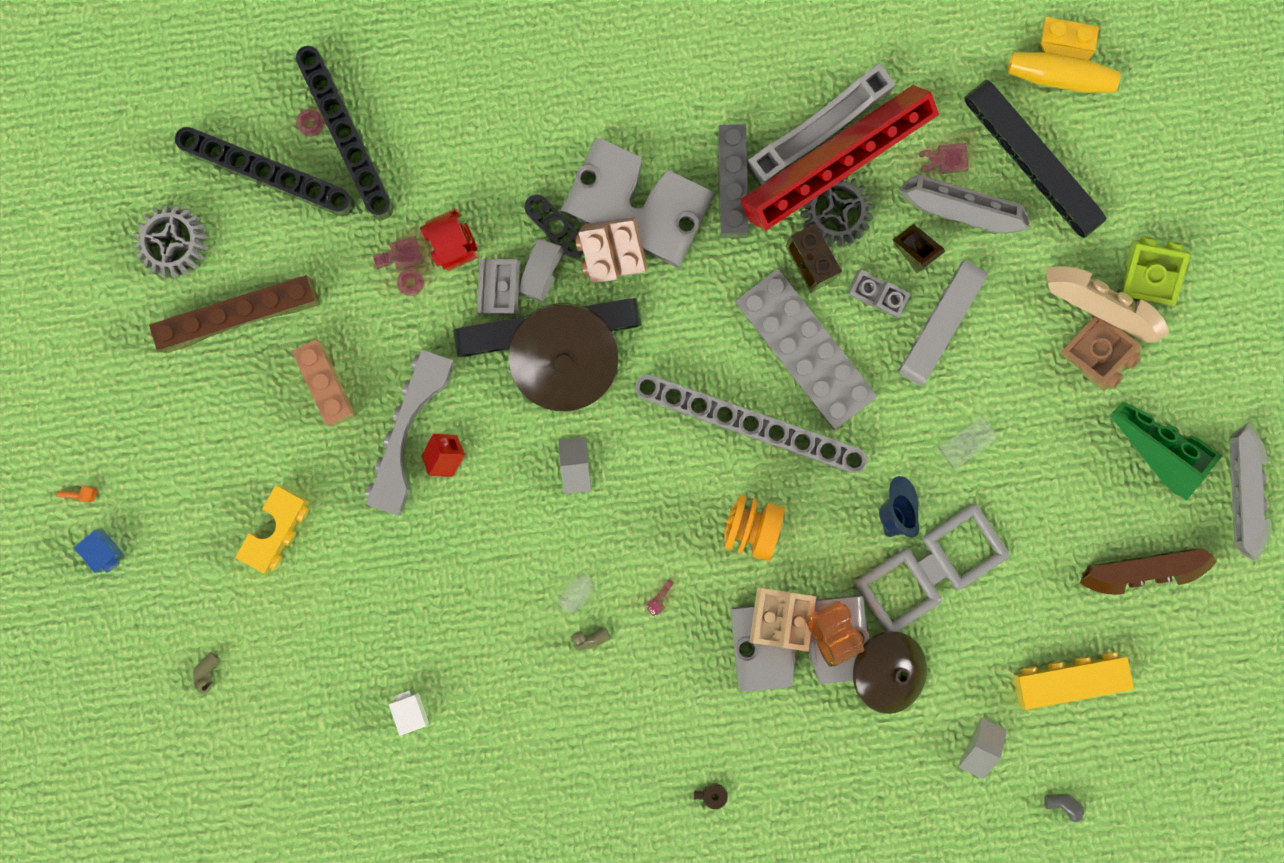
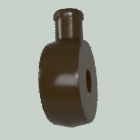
M712 783L706 786L703 791L695 790L694 800H703L704 804L710 809H720L727 803L728 793L721 784ZM717 794L718 798L713 799L712 795Z

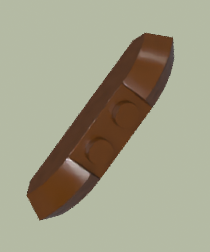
M1194 548L1088 565L1082 574L1080 584L1093 591L1111 595L1125 594L1127 584L1129 588L1145 586V581L1155 579V583H1166L1172 581V576H1174L1178 585H1183L1203 576L1215 565L1217 560L1205 549Z

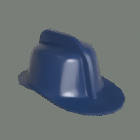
M903 476L893 478L889 488V499L879 509V518L883 525L884 534L887 537L904 534L907 537L913 538L919 533L918 496L912 483Z

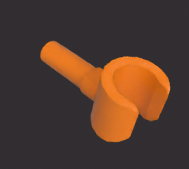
M82 485L80 492L57 491V497L74 498L82 502L92 503L98 490Z

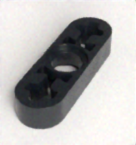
M541 195L530 196L524 206L527 216L554 244L562 247L567 257L579 259L584 256L583 251H568L570 245L565 239L562 243L558 241L564 238L568 230H570L572 233L568 236L573 242H576V236L579 235L578 231L545 197ZM533 202L536 204L542 202V210L547 215L550 211L554 214L549 215L544 223L541 224L539 221L543 220V216L537 211L531 213V204ZM552 220H560L563 223L564 228L561 233L552 234L549 232L548 225Z

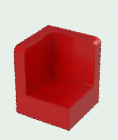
M433 433L422 453V459L428 475L443 477L454 476L465 456L458 435Z

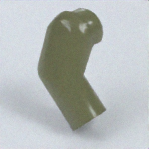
M606 627L586 637L583 631H578L571 636V641L574 643L573 647L578 651L595 648L611 639Z
M212 651L193 670L194 687L201 694L208 693L211 690V670L221 661Z

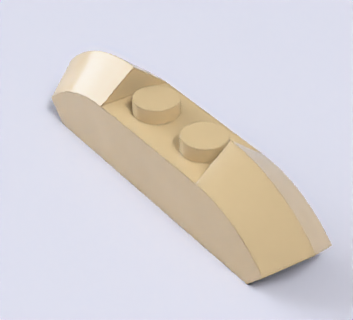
M1066 266L1046 268L1050 293L1146 343L1159 341L1170 333L1163 317L1146 301L1141 299L1138 302H1134L1128 294L1123 292L1117 293L1109 289V286L1103 281L1090 279L1092 273L1079 268Z

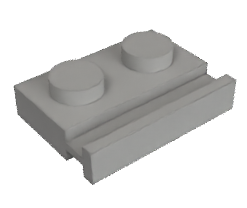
M480 259L477 313L518 315L520 260Z

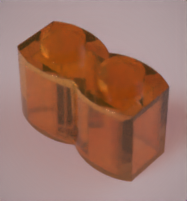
M840 600L831 602L805 616L807 626L817 641L821 655L829 667L838 666L864 651L863 637L857 629L853 628L850 620V610Z

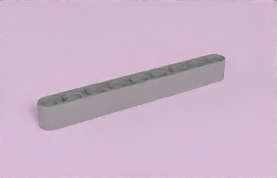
M652 375L641 376L636 382V394L640 399L848 473L859 472L866 466V454L861 449ZM651 381L656 388L654 393L644 395L640 391L641 383ZM669 390L678 391L681 395L680 402L677 404L668 403L665 398L666 393ZM702 399L707 406L705 412L695 413L691 408L692 401ZM720 408H727L731 411L732 419L729 422L719 421L717 411ZM746 417H753L757 421L758 425L755 431L749 432L744 429L743 420ZM778 426L782 429L783 437L781 440L774 441L769 437L770 427ZM804 435L808 439V447L805 450H800L795 446L796 436ZM824 444H829L834 449V455L830 459H825L821 455L820 450ZM850 453H855L859 457L860 462L856 468L849 467L846 462V458Z

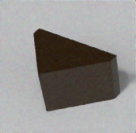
M915 224L893 239L896 247L916 273H919L945 252L941 245Z

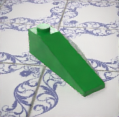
M1124 401L1110 415L1163 484L1170 488L1175 495L1181 496L1186 501L1222 457L1220 453L1199 438L1191 435L1188 439L1176 433V427L1170 424L1167 427L1155 422L1152 415Z

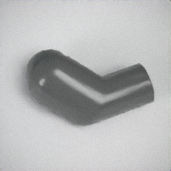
M1070 794L1044 796L1046 809L1062 808L1067 813L1070 821L1079 822L1082 820L1084 815L1083 805Z

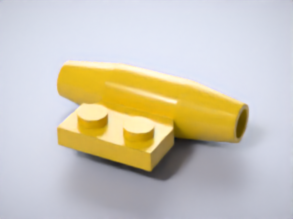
M1045 17L1043 21L1040 40L1043 52H1012L1008 65V74L1038 85L1080 93H1116L1121 75L1120 71L1089 60L1096 50L1099 26Z

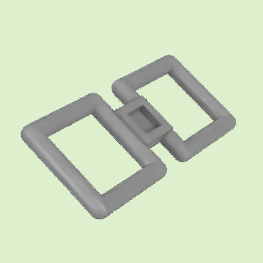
M977 504L969 505L925 534L923 541L931 553L921 560L917 561L912 552L905 548L856 580L855 586L860 594L863 595L864 600L885 631L898 632L939 605L942 598L933 585L945 577H948L956 590H961L1009 558L1008 550ZM973 517L996 554L960 577L936 540ZM905 562L928 596V599L892 622L868 585Z

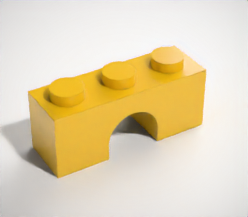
M275 485L262 510L274 517L276 521L275 532L269 538H263L255 533H248L235 558L262 573H270L271 569L275 571L283 558L280 555L284 546L288 547L296 535V532L293 531L298 522L302 523L309 512V508H307L309 501L281 485Z

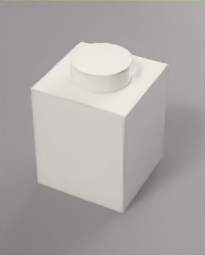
M410 690L394 696L395 701H392L389 707L399 736L426 727L429 724L419 692L411 695Z

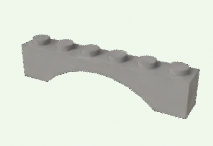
M879 63L815 115L750 158L747 163L748 170L758 183L763 185L808 155L888 96L896 84Z
M421 350L420 355H415L411 365V370H414L411 381L406 380L402 390V395L405 396L402 406L398 405L393 415V421L396 422L393 432L388 431L383 444L384 447H387L384 457L378 458L374 472L378 474L375 482L369 484L365 494V498L368 499L367 505L397 516L402 515L410 493L404 467V447L408 431L422 407L436 394L447 388L455 366L453 360L425 350Z

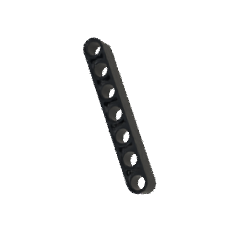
M313 46L301 47L296 53V62L366 208L377 219L384 220L389 218L394 210L393 202L323 57ZM308 57H316V62L313 65L305 66V60ZM319 81H328V85L325 89H316V85ZM332 104L340 105L337 113H327L329 106ZM343 128H350L351 134L349 137L339 138V133ZM362 152L363 157L359 162L352 163L350 161L353 153ZM366 176H374V183L370 187L362 186V180ZM381 199L386 201V207L382 211H374L373 207L376 201Z
M987 79L984 80L964 97V101L969 109L1080 237H1088L1107 220L1099 206L992 82Z
M183 127L175 134V144L177 147L193 158L338 216H347L354 209L353 198L341 187L191 127ZM195 136L194 145L186 147V140L189 137ZM220 146L219 155L213 158L210 157L212 148ZM245 156V164L238 168L235 167L236 159ZM265 166H270V174L267 177L261 178L260 170ZM290 176H295L296 182L294 186L286 188L284 185L285 180ZM320 186V195L311 198L309 196L311 188ZM345 196V205L341 208H335L334 201L336 198Z
M637 298L583 306L599 315L612 332L642 326ZM527 316L454 329L453 334L457 357L509 350L515 330Z

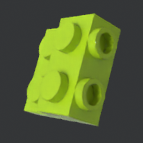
M1141 236L1140 240L1132 239L1125 264L1127 270L1121 292L1135 299L1176 306L1191 254L1186 249H1183V244L1167 241V245L1156 244L1157 239L1148 236Z

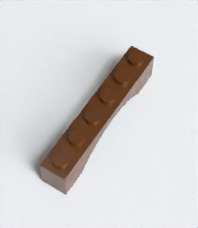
M304 275L149 324L156 350L170 353L239 326L319 306L320 301L313 279Z

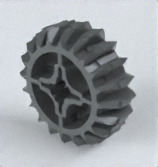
M846 177L822 193L826 197L827 209L822 211L821 214L816 215L815 205L817 199L822 194L805 204L803 208L808 210L800 213L801 218H809V220L803 223V227L806 228L816 223L822 236L828 239V247L833 245L834 240H837L839 248L843 247L844 238L849 245H852L854 243L853 236L857 239L863 237L860 229L867 231L870 228L864 221H872L873 215L866 213L874 208L873 204H865L871 198V195H861L865 186L861 185L856 189L854 187L857 181L855 178L848 184L845 183ZM833 191L844 192L852 199L841 200ZM834 205L837 208H845L839 217L836 216L837 213L835 215L830 213ZM857 207L858 218L856 224L849 229L847 212ZM821 222H833L841 231L829 230Z

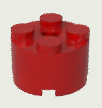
M457 208L426 221L425 225L420 227L427 242L430 241L434 250L431 251V256L437 266L441 265L447 271H451L479 258V254L475 253L478 250L475 239L467 223H460L458 218L462 214Z

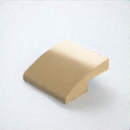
M757 587L749 642L809 652L816 596Z

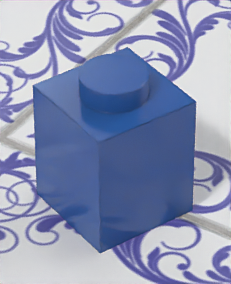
M94 530L74 547L94 573L104 571L108 573L119 565L118 559L124 555L104 530Z

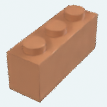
M316 339L293 350L292 353L326 426L333 427L355 417L356 413L324 344Z

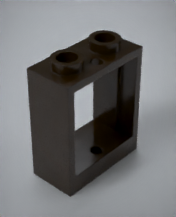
M816 223L790 236L785 247L810 293L833 282L840 275L842 270ZM803 262H805L807 268L802 267Z

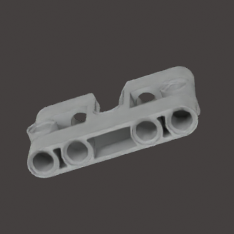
M595 138L582 166L577 171L576 179L560 211L585 225L636 217L644 252L672 266L680 267L715 194L709 189L668 170L651 190L644 206L638 209L633 208L630 205V200L637 188L642 157L606 140ZM586 174H592L596 177V181L592 185H584L581 179ZM682 220H690L694 228L689 232H684L679 228V223Z
M863 595L816 599L809 657L818 682L826 684L853 681L855 659L862 646L869 640ZM754 606L730 608L738 691L792 687L795 665L794 649L753 643L754 650L750 655L744 656L740 654V644L750 641ZM855 630L860 631L862 634L861 642L857 645H851L849 643L850 633Z

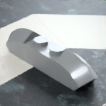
M922 175L909 178L899 189L902 196L910 204L930 215L937 214L945 219L964 222L972 227H981L985 231L993 233H1017L1031 229L1028 215L1023 205Z
M1248 422L1229 438L1234 547L1243 555L1256 561L1264 550L1270 533L1271 519H1265L1264 515L1267 512V500L1263 494V486L1266 484V473L1262 470V464H1268V460L1260 436Z

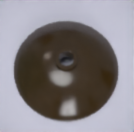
M897 631L881 632L870 638L858 652L853 667V683L858 697L870 709L884 714L898 713L911 706L921 694L927 677V662L922 648L912 637ZM902 672L901 678L899 679V673Z

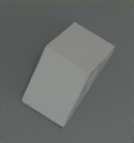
M586 437L559 440L560 467L564 493L592 491Z
M981 717L958 767L984 779L1001 759L1006 729Z

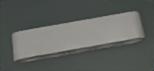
M965 259L962 261L898 370L900 375L921 387L923 386L988 275L986 271Z

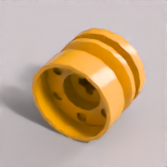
M739 494L737 501L730 509L726 522L724 549L731 551L736 539L739 540L737 553L742 554L746 544L750 543L752 544L751 557L769 562L779 537L785 507L767 502L761 513L756 512L757 499L752 498L749 508L746 509L744 508L746 496Z

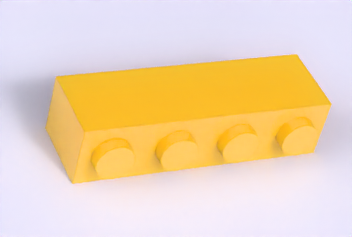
M1117 651L1102 653L1101 658L1091 660V656L1075 658V663L1064 665V661L1048 663V668L1037 670V666L1021 668V673L1013 674L1019 707L1028 710L1134 690L1128 657L1118 655Z

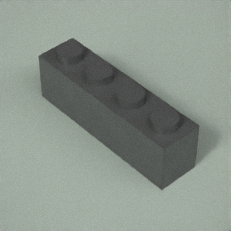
M746 124L719 125L717 142L720 239L747 238L749 233L748 218L740 202V199L748 195Z

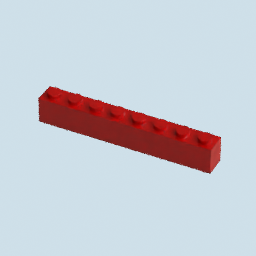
M914 85L910 86L740 199L749 222L767 231L937 117L939 112L932 92Z

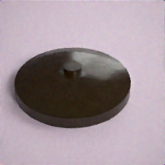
M555 303L535 310L519 324L510 343L509 367L516 386L531 402L553 411H574L591 405L609 389L617 372L618 349L611 329L595 312L577 304Z

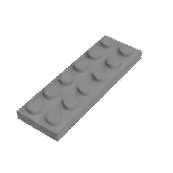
M776 269L735 301L738 308L833 430L837 429L878 397L779 269Z

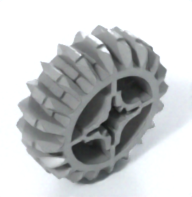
M163 205L162 213L159 209L153 208V217L148 214L144 215V219L147 221L145 225L140 222L137 223V226L142 231L141 233L136 232L133 234L135 238L140 239V242L133 244L135 249L141 250L137 253L136 257L140 260L144 259L142 266L147 269L151 267V273L155 275L160 273L163 278H168L171 273L173 278H179L180 271L184 275H189L188 266L195 270L198 269V265L195 263L196 259L200 261L205 260L200 251H207L208 246L201 244V242L209 238L208 235L200 233L206 227L203 224H198L200 218L196 215L191 216V211L187 208L181 211V207L175 205L171 211L168 205ZM180 222L184 223L188 228L190 241L182 238V229L179 228ZM166 223L165 229L162 232L155 233L160 226ZM174 238L180 243L175 242L167 245L163 241L172 240ZM152 243L160 245V255L163 256L162 262L154 255ZM187 250L183 257L173 262L180 251Z

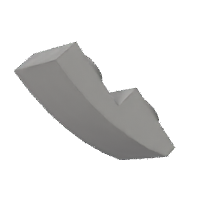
M537 240L522 276L519 288L521 295L544 301L555 281L552 273L564 253L561 246L544 240Z
M862 269L857 270L846 293L896 318L900 317L910 297V293L890 282H884Z

